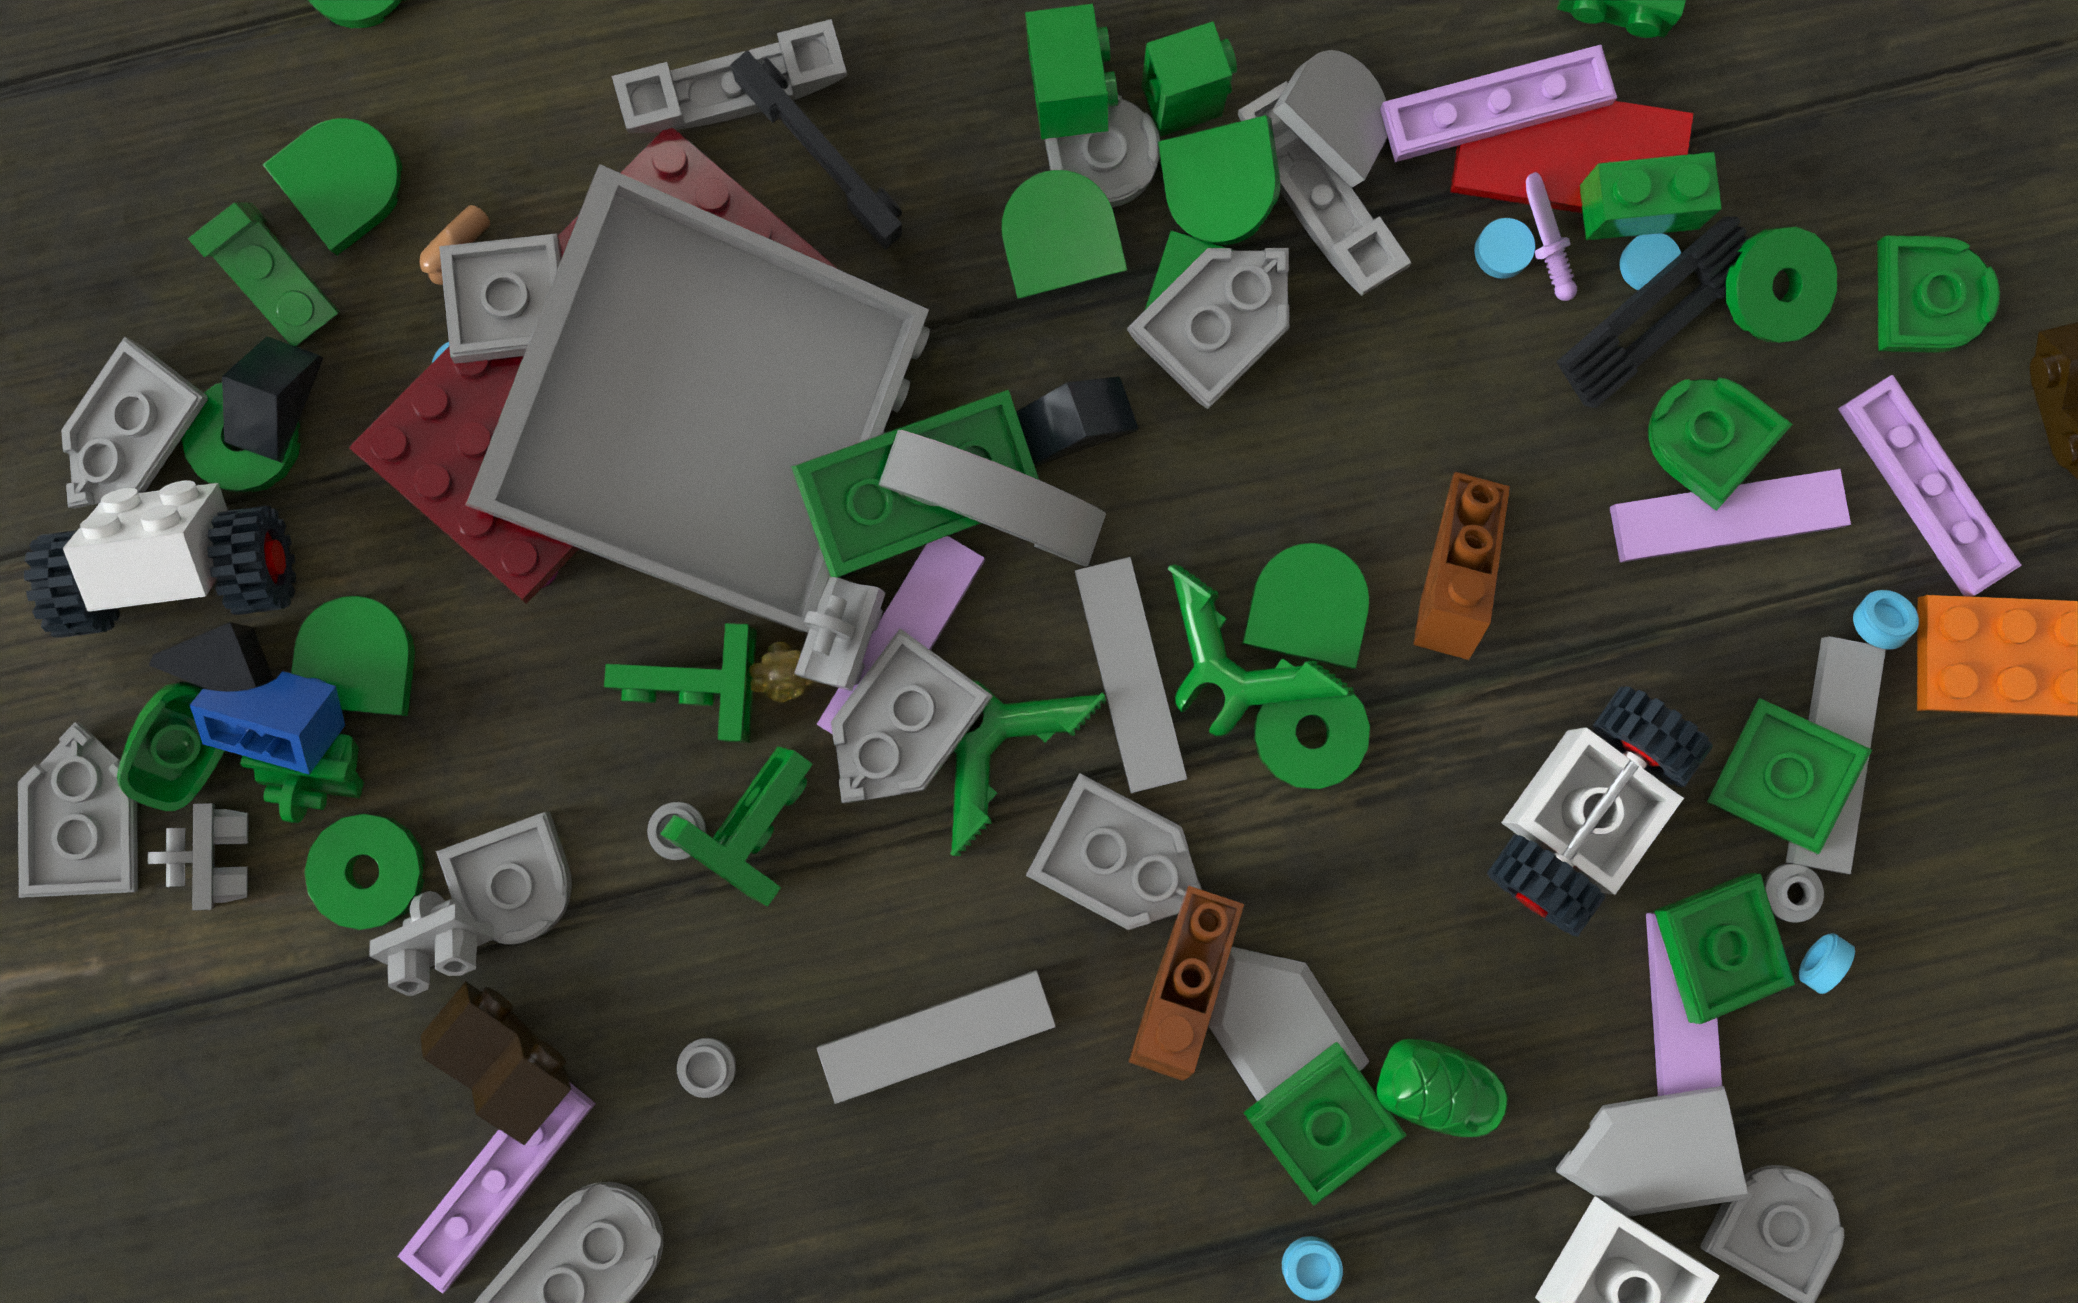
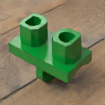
M339 734L310 775L242 756L240 762L243 767L254 770L255 781L258 784L267 785L264 790V801L279 804L282 821L290 823L301 822L308 808L324 810L327 804V794L360 799L364 786L363 780L355 771L359 746L349 735Z

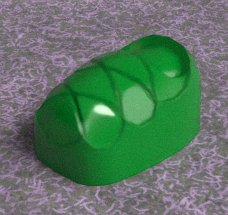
M185 681L166 685L155 693L141 710L127 739L117 772L118 785L128 798L159 810L176 811L190 803L204 786L224 750L202 744L190 707L192 701L204 687Z
M1405 1039L1395 1043L1388 1052L1377 1085V1097L1380 1104L1386 1110L1419 1126L1452 1136H1485L1499 1128L1507 1113L1509 1095L1504 1082L1498 1075L1472 1056L1456 1048L1436 1042Z

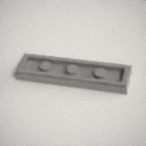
M1131 557L1075 570L1130 793L1186 780L1187 776Z
M1830 636L1821 638L1808 720L1871 748L1886 649L1877 648L1868 643ZM1869 757L1820 854L1816 855L1789 842L1786 863L1841 874H1851Z
M1035 970L819 1045L816 1049L834 1103L837 1104L1056 1027L1038 971Z

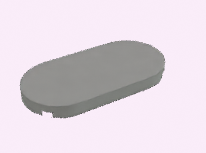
M599 1182L584 1186L569 1195L555 1208L474 1303H629L651 1278L660 1262L663 1251V1229L659 1216L651 1203L641 1193L631 1187L614 1182Z

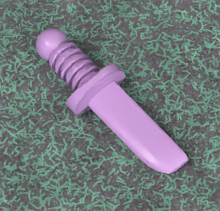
M1537 172L1529 174L1526 179V191L1543 243V247L1537 249L1534 253L1537 259L1546 258L1544 261L1548 263L1546 267L1550 269L1548 274L1551 273L1549 277L1553 279L1551 283L1555 285L1554 290L1557 298L1562 301H1569L1577 293V285L1572 280L1574 275L1570 274L1572 269H1569L1570 263H1567L1569 260L1565 258L1567 254L1563 252L1571 243L1569 238H1561L1543 180Z

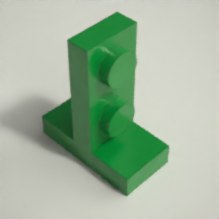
M234 202L191 235L188 240L204 258L213 257L290 345L297 347L338 315L340 311L265 226L264 223L268 220L252 202Z
M725 623L722 670L606 664L604 687L621 691V701L656 703L657 693L679 694L678 704L713 706L714 696H720L718 740L750 743L757 629L748 624Z
M777 746L713 838L691 822L673 815L660 834L748 897L768 907L781 887L749 865L745 860L750 853H758L767 844L774 831V826L771 823L784 805L790 806L802 794L807 785L805 775L813 764L796 751Z

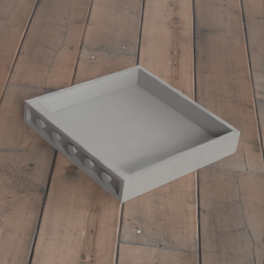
M599 164L466 505L790 629L808 632L810 628L803 624L808 611L816 612L830 574L791 466L886 433L884 429L891 410L894 412L900 410L909 390L910 381L904 379V375L910 359L917 360L927 343L930 329L923 325L929 309Z

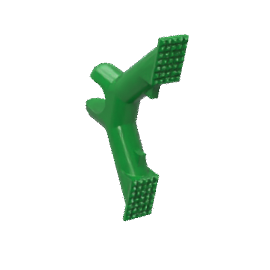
M1176 564L1169 566L1168 570L1173 575L1194 667L1176 692L1175 703L1177 708L1183 713L1192 705L1205 686L1211 683L1218 685L1224 692L1225 704L1210 727V734L1215 736L1229 734L1248 707L1252 705L1347 697L1354 694L1353 687H1348L1347 683H1342L1340 678H1335V674H1329V670H1325L1323 666L1317 665V661H1306L1303 666H1293L1282 658L1276 668L1245 671L1227 658L1220 630L1227 621V618L1216 611L1214 605L1219 598L1218 591H1213L1212 587L1201 582L1199 578H1195V575L1189 574V571L1184 570L1183 567Z
M972 680L993 695V697L983 710V722L980 727L973 732L966 733L954 749L956 753L952 846L950 852L952 856H961V851H966V845L971 846V840H976V835H981V829H986V824H991V818L988 816V803L998 794L989 785L991 754L1007 738L1037 735L1046 743L1055 733L1067 732L1070 736H1075V730H1080V725H1085V720H1090V714H1095V709H1101L1100 704H1106L1103 693L1003 704L982 683Z

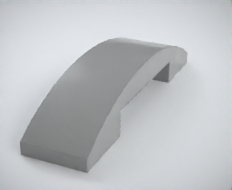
M832 19L777 33L778 43L748 50L760 64L767 57L781 72L788 83V88H783V90L793 101L821 90L847 76ZM745 51L670 70L668 63L664 62L612 76L627 132L651 133L661 132L669 128L680 130L714 124L761 112L758 106L735 82L732 67L730 66Z
M1285 81L1239 109L1238 116L1241 121L1264 115L1272 119L1281 194L1330 263L1363 296L1410 267L1411 261L1379 216L1373 220L1353 189L1272 111L1288 84Z
M904 430L897 431L879 482V486L927 505L940 506L1034 543L1036 548L1082 566L1089 565L1106 513L1097 507L1031 476L959 448Z

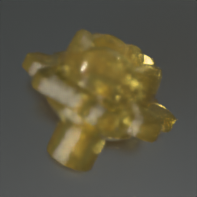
M784 642L771 644L768 647V653L762 656V663H755L749 667L750 675L753 677L751 690L754 692H764L766 697L771 698L775 702L782 703L789 699H798L803 695L806 686L816 682L795 674L801 653L797 650H790V646Z

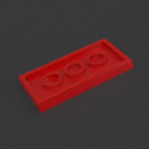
M1614 101L1609 106L1458 145L1450 192L1530 205L1526 191V179L1529 174L1537 172L1543 180L1552 209L1583 213L1579 185L1598 163L1688 155L1693 113Z

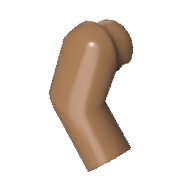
M467 206L421 252L420 268L422 272L428 273L431 282L443 285L439 246L474 243L490 226L489 218L485 212L476 206Z

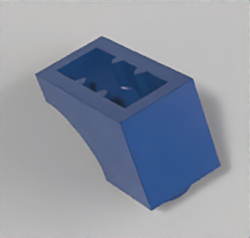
M284 671L280 673L277 679L253 689L226 692L203 688L190 704L203 745L309 775L345 726L336 686L327 684L317 678H305Z

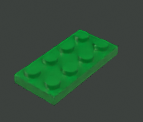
M1009 390L998 392L791 466L830 577H840L981 523L943 507L930 506L879 486L898 430L908 431L959 448L1039 480Z

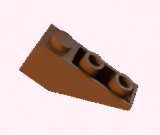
M1458 472L1454 473L1421 596L1413 645L1467 660L1472 656L1491 624L1510 486Z
M1192 886L1187 887L1143 1013L1129 1063L1182 1081L1194 1074L1244 904Z

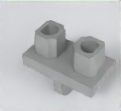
M829 575L816 612L808 611L803 622L810 629L795 674L805 679L852 691L854 685L859 684L865 666L862 661L872 631L878 628L883 613L881 605L885 592L878 587L856 584L838 577L833 578Z
M213 803L193 804V851H185V828H166V851L148 852V864H166V887L185 886V863H193L192 910H212L215 907V903H225L248 897V866L215 867V844H247L249 815L239 811L215 809V804Z
M428 891L414 897L410 905L411 917L404 919L402 927L370 941V957L388 965L389 988L407 996H414L429 989L430 967L435 965V970L447 976H461L475 970L477 946L494 940L493 923L487 920L481 923L474 921L466 914L457 900L450 899L445 901L436 892Z

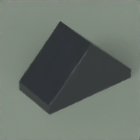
M266 336L222 376L224 442L282 463L320 369L323 357Z
M1120 376L1067 382L1016 411L1035 467L1139 430Z
M232 622L153 654L149 666L214 691L248 690L274 680L254 628Z

